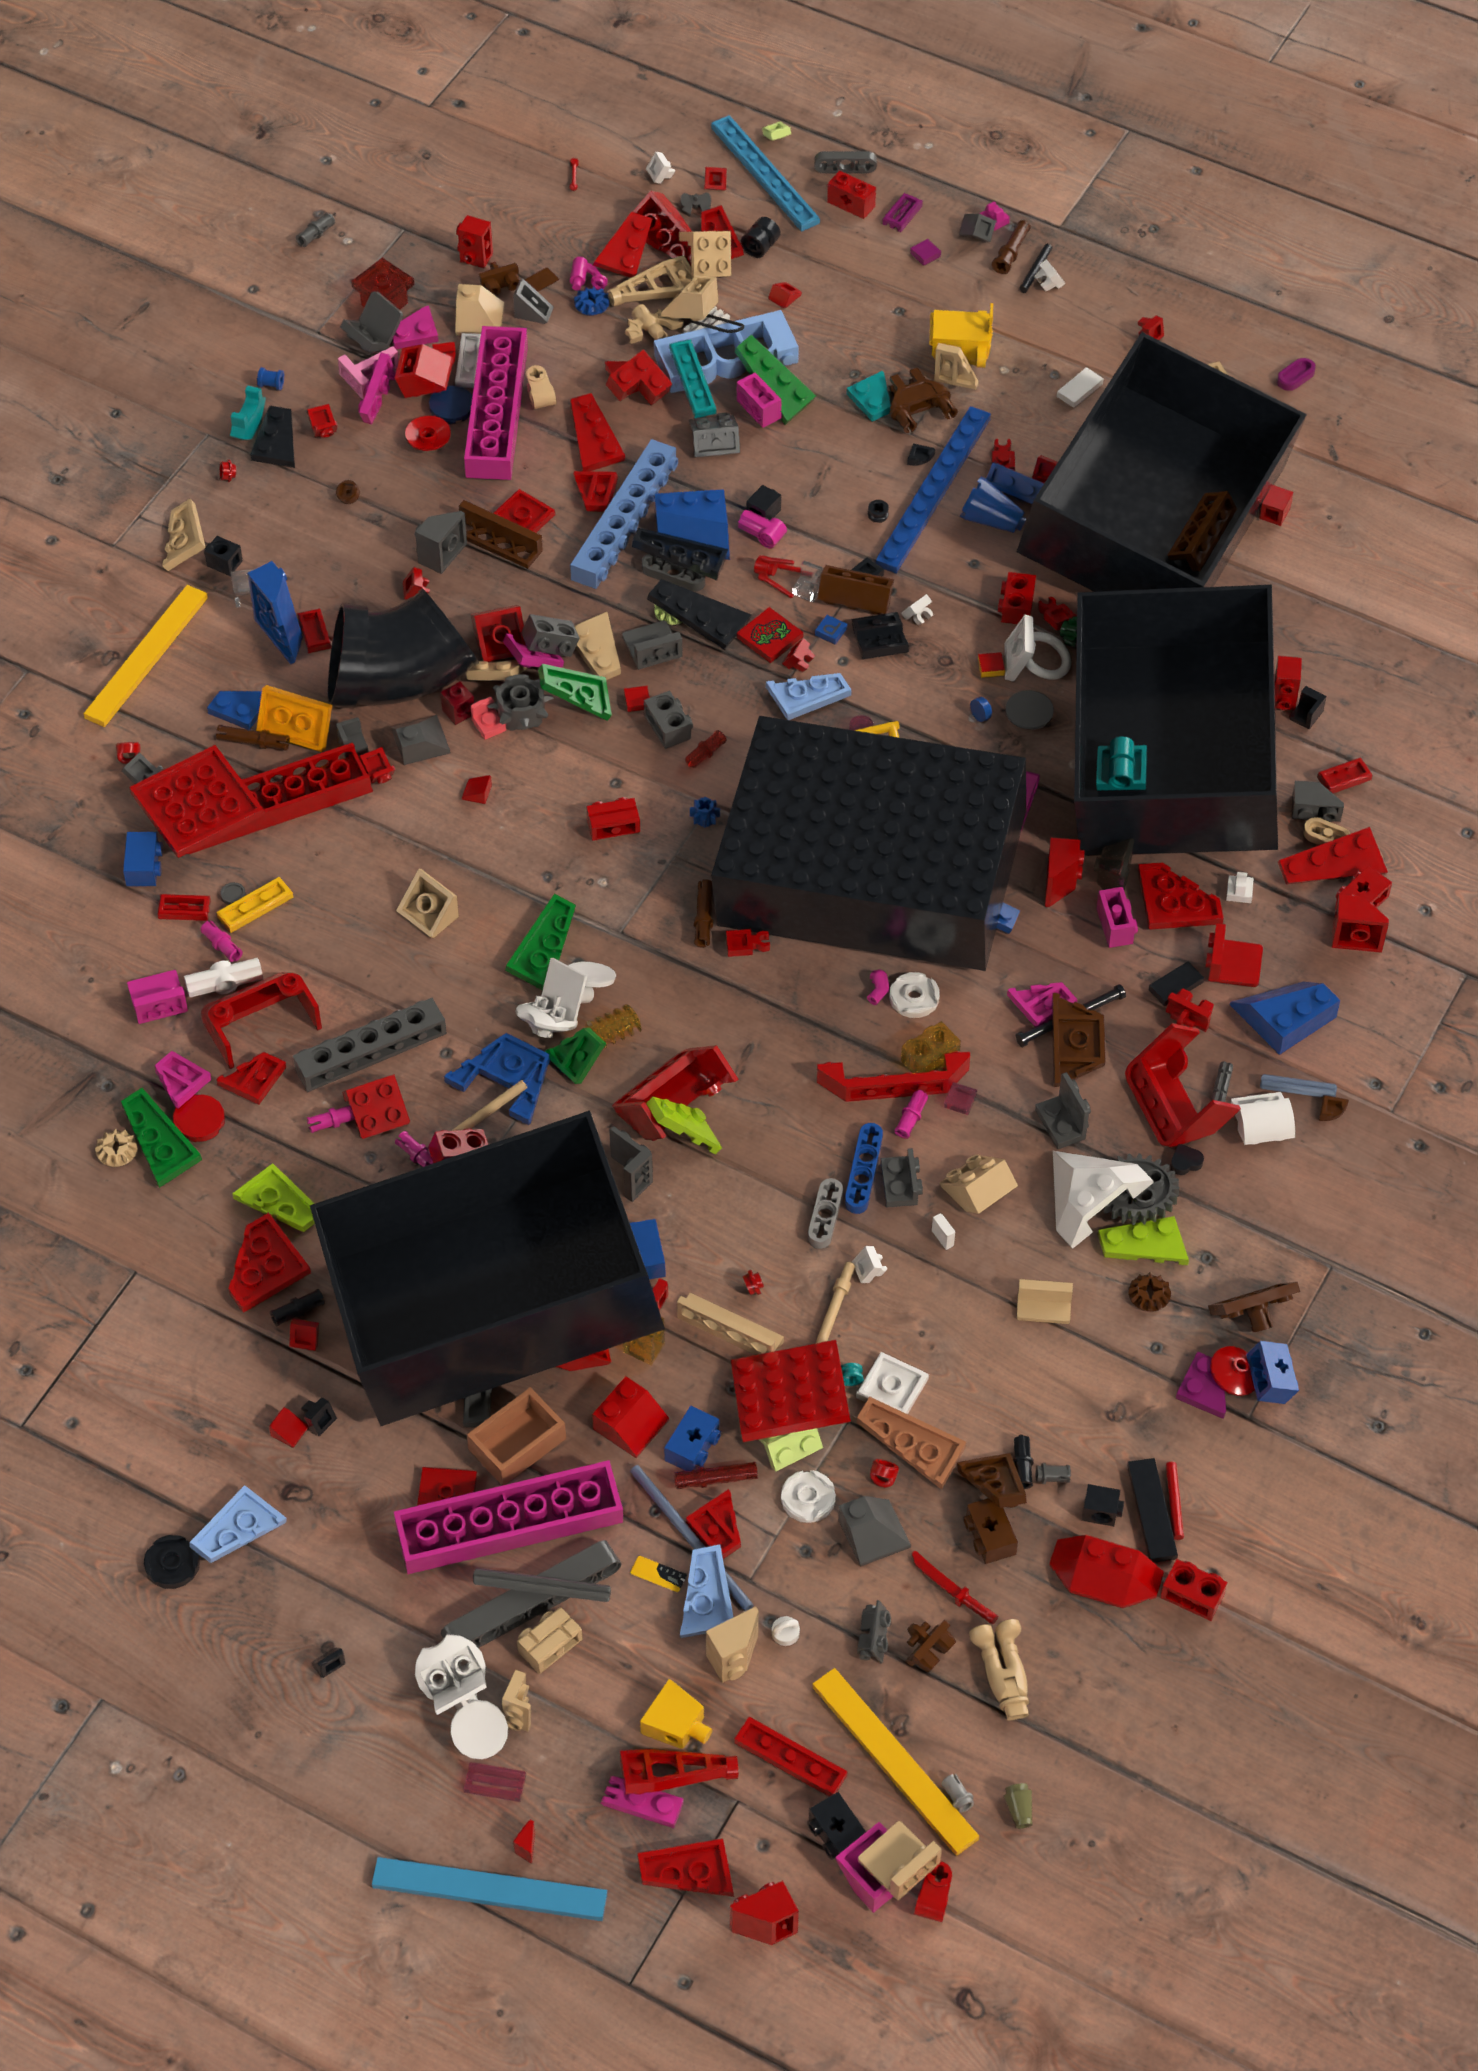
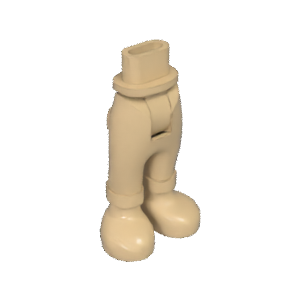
M1016 1619L1005 1620L999 1623L995 1629L1006 1669H1003L1001 1666L999 1654L995 1648V1637L992 1627L990 1625H980L969 1632L971 1642L983 1651L981 1655L985 1663L990 1687L1000 1703V1709L1005 1710L1007 1720L1009 1721L1029 1716L1026 1706L1029 1704L1027 1678L1018 1655L1017 1646L1014 1644L1015 1639L1021 1632L1020 1622Z

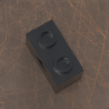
M839 1791L809 1808V1821H807L809 1829L814 1836L819 1835L825 1843L823 1848L831 1860L866 1833Z

